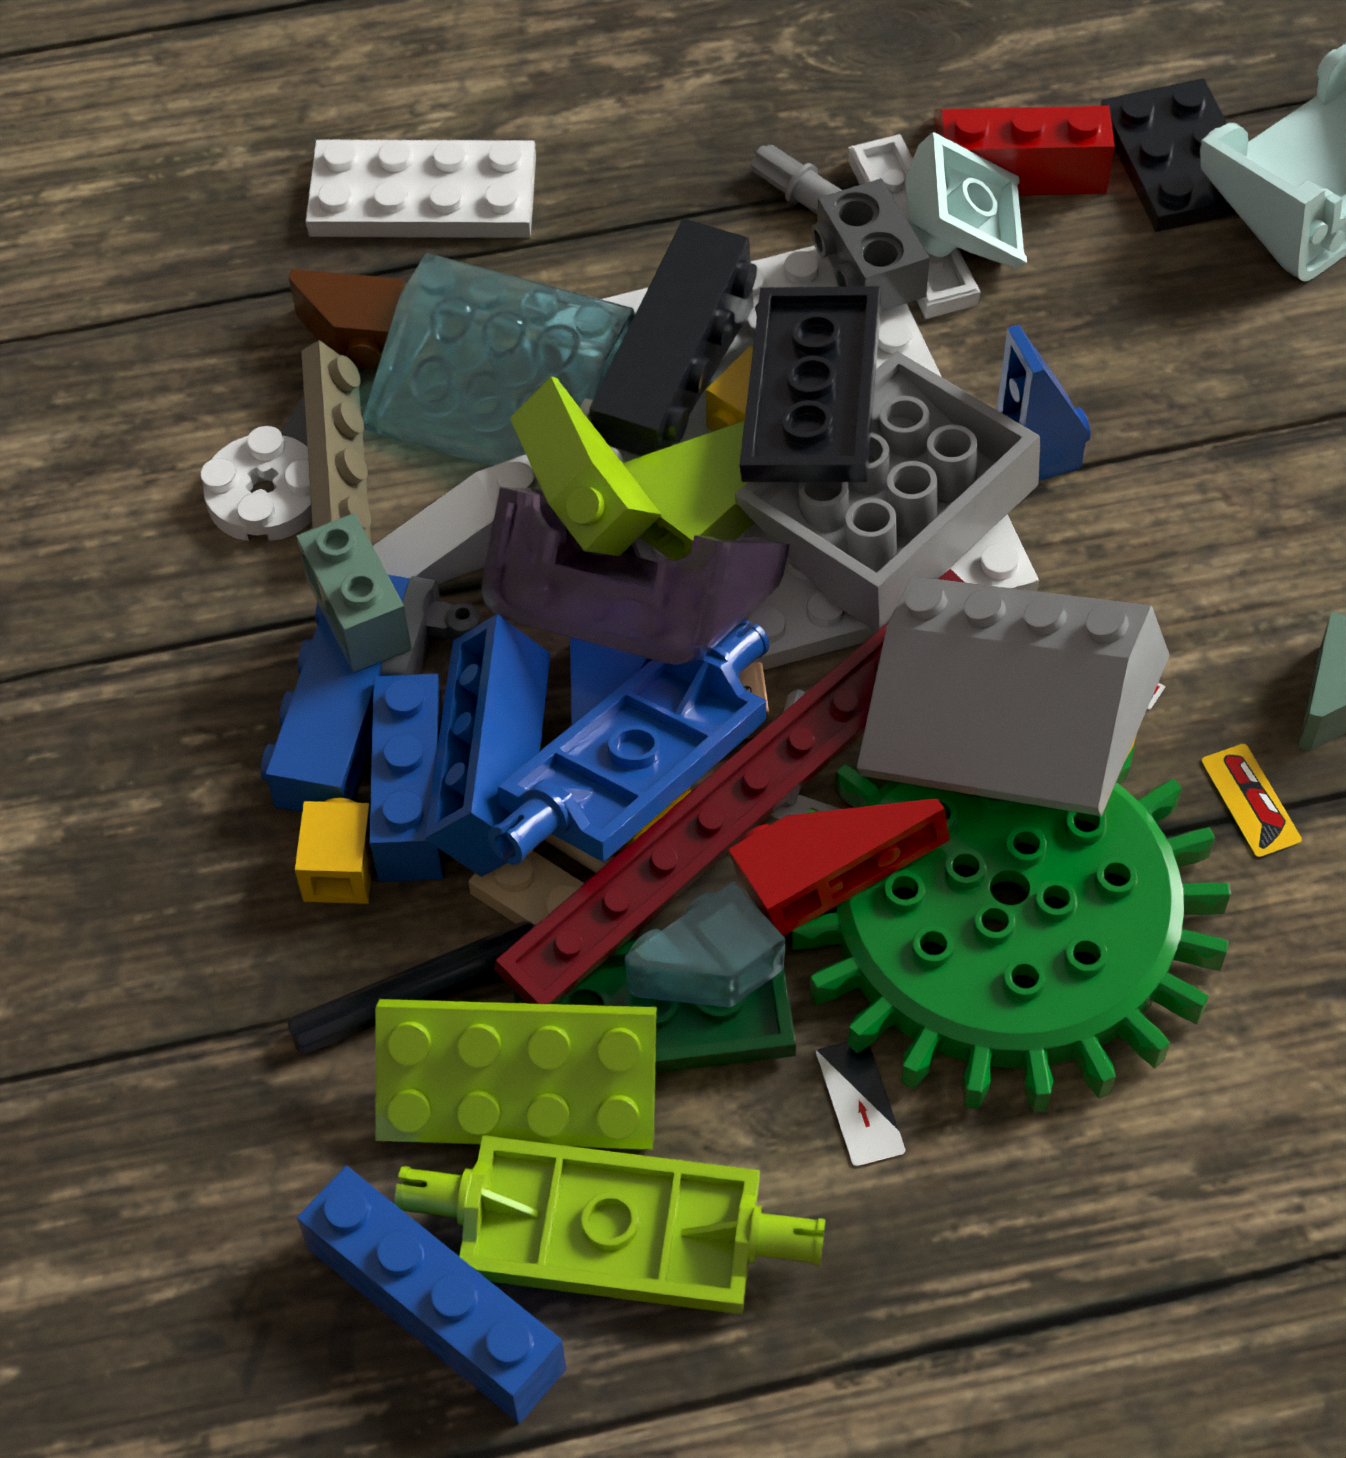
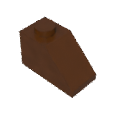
M298 269L290 270L288 278L296 316L318 340L340 356L348 357L357 367L397 370L410 318L404 279Z

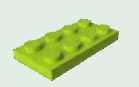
M379 999L376 1005V1141L481 1144L482 1136H491L571 1147L653 1150L656 1007Z

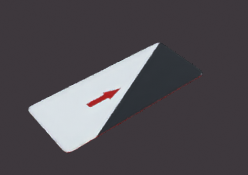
M847 1041L818 1049L816 1055L852 1164L854 1166H861L903 1155L905 1147L871 1047L868 1046L859 1053H856L848 1045Z

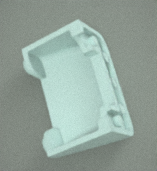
M1346 43L1338 49L1330 51L1321 61L1317 72L1319 78L1317 96L1249 142L1248 133L1244 128L1236 123H1228L1220 128H1215L1203 138L1200 148L1201 170L1283 269L1301 281H1309L1346 256Z

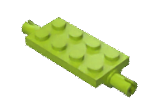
M482 1136L478 1161L473 1169L466 1168L463 1175L411 1169L408 1166H402L398 1179L403 1181V1184L396 1185L395 1205L403 1212L457 1218L458 1226H463L459 1257L490 1282L742 1314L749 1263H755L757 1256L813 1263L814 1266H820L825 1219L818 1218V1220L762 1213V1206L757 1205L760 1170Z

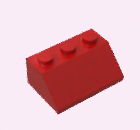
M1109 106L935 109L934 111L935 133L1018 176L1019 196L1107 194L1115 148Z

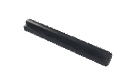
M522 921L291 1017L288 1020V1029L296 1049L300 1054L307 1055L376 1026V1005L379 999L436 1001L498 975L494 971L496 959L534 928L533 924L530 921Z

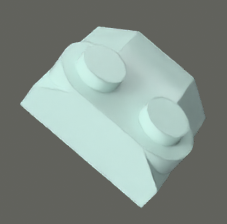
M932 132L918 145L911 166L906 172L908 223L926 252L937 257H946L958 247L970 253L1016 268H1021L1027 263L1023 248L1018 195L1019 177Z

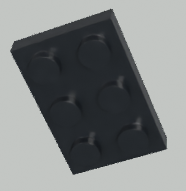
M1204 78L1101 100L1100 106L1110 107L1115 150L1155 232L1238 215L1201 170L1200 148L1202 139L1215 128L1228 124Z

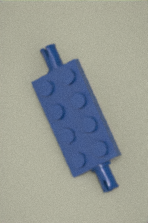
M743 620L717 644L705 645L685 660L663 650L498 785L499 806L512 814L500 824H496L488 832L489 844L497 856L502 860L508 857L509 864L518 865L549 835H554L592 857L605 862L766 721V700L746 691L739 680V674L768 652L770 645L765 631L758 624H754L747 631L751 627V621Z

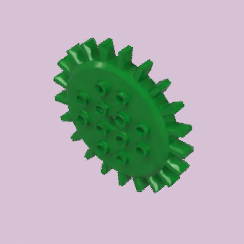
M1133 746L1123 764L1102 816L1008 800L993 801L984 796L889 781L882 788H879L865 776H861L857 770L844 763L836 771L835 792L843 800L857 808L937 798L944 807L945 815L948 818L947 826L950 841L835 906L834 912L821 914L790 932L792 950L839 944L844 960L822 968L810 976L809 995L815 1005L834 1000L846 992L859 988L871 1005L856 1015L850 1024L848 1045L856 1053H859L875 1043L890 1026H895L914 1040L904 1054L901 1084L911 1089H914L928 1074L931 1062L938 1052L948 1057L968 1062L962 1079L965 1107L979 1109L990 1087V1067L1022 1068L1025 1078L1024 1093L1032 1111H1047L1054 1082L1049 1065L1075 1059L1079 1065L1085 1082L1098 1099L1110 1095L1116 1076L1113 1064L1102 1047L1120 1036L1132 1047L1138 1056L1154 1069L1165 1061L1170 1042L1161 1030L1143 1014L1155 1002L1179 1017L1197 1024L1204 1013L1209 998L1207 994L1170 974L1173 961L1221 971L1228 949V940L1182 929L1184 915L1225 914L1231 892L1229 883L1181 882L1179 867L1198 863L1209 858L1215 836L1211 828L1208 827L1166 839L1156 822L1169 816L1177 808L1182 790L1180 784L1173 778L1153 788L1142 798L1135 799L1120 786L1128 777L1135 749ZM809 808V810H808L807 813H813V812H819V811H816V810H813V809H810V808ZM1079 821H1087L1092 823L1096 830L1083 832L1077 829L1074 824ZM1020 843H1027L1034 846L1037 851L1033 854H1022L1014 846ZM960 865H967L972 867L977 873L970 877H963L958 875L954 868ZM1116 874L1123 877L1127 883L1123 886H1113L1104 877ZM1000 882H1014L1025 890L1027 899L1017 905H1005L998 902L992 896L990 889ZM902 887L909 888L916 896L903 900L897 898L893 891ZM1048 897H1058L1067 906L1061 909H1053L1047 906L1044 900ZM995 919L1002 922L1006 928L1000 932H992L987 930L982 923ZM928 942H934L941 945L945 951L939 955H929L921 949V946ZM1078 952H1088L1095 956L1097 962L1091 965H1084L1079 963L1074 955ZM1018 975H1026L1031 977L1036 985L1026 989L1020 988L1014 984L1012 979Z

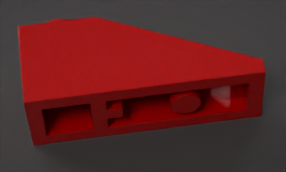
M936 798L787 815L771 825L765 824L751 829L741 838L738 844L730 847L728 850L740 883L778 940L950 841L944 807Z

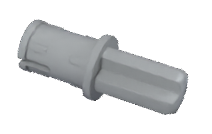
M773 145L759 147L751 162L753 172L783 191L788 203L796 205L799 202L815 214L818 213V198L842 191L818 175L816 166L810 163L802 165Z

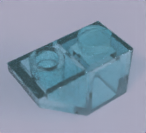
M733 881L716 894L707 892L700 895L686 908L683 916L662 931L660 929L648 931L632 945L629 954L625 956L627 988L635 997L732 1007L784 970L785 938Z

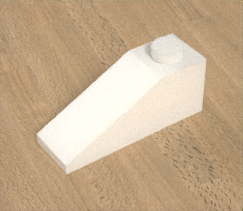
M525 454L477 471L376 543L373 548L388 575L437 580L439 584L560 540L558 516L548 504Z

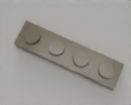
M318 340L301 351L313 529L355 513L371 542L370 526L372 519L368 507L366 481L368 469L364 456V421L361 416L359 393L360 375L358 368L348 357L340 356Z

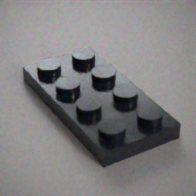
M880 286L760 288L739 464L742 482H867L881 314Z

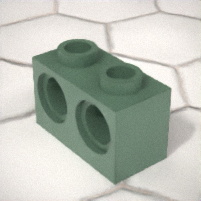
M355 513L296 535L306 581L353 673L412 649L404 605Z

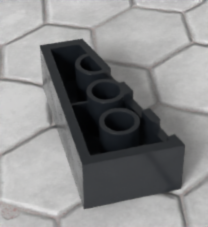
M682 218L589 408L591 423L609 446L644 456L670 447L673 442L679 443L683 438L688 425L689 415L754 307L753 286L756 280L757 266L751 263L748 237Z

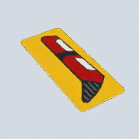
M1240 744L1202 758L1205 769L1257 857L1299 844L1302 841L1296 827L1246 744Z

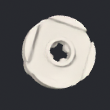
M262 426L254 429L248 436L226 445L202 467L201 479L208 513L216 526L229 536L249 541L247 534L256 536L267 534L268 541L281 540L298 533L312 521L308 447L292 437L282 436L281 431L275 427ZM273 481L275 489L269 493L263 489L256 490L253 493L250 492L253 485L258 482Z

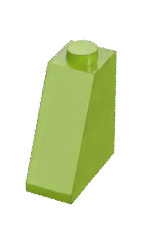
M744 421L623 462V465L662 514L640 538L693 577L698 575L755 523L735 502V493L748 483L741 481L739 466Z

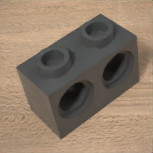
M882 178L818 198L817 223L813 224L811 228L812 239L820 257H828L832 263L838 287L880 286L881 312L926 297L930 257Z

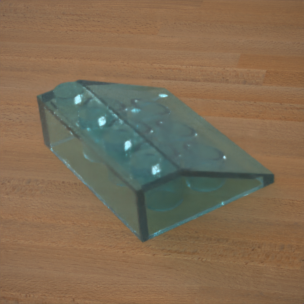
M425 253L399 297L364 412V430L489 467L525 455L526 453L511 423L510 417L551 376L559 380L579 407L585 398L594 400L635 316L634 309Z

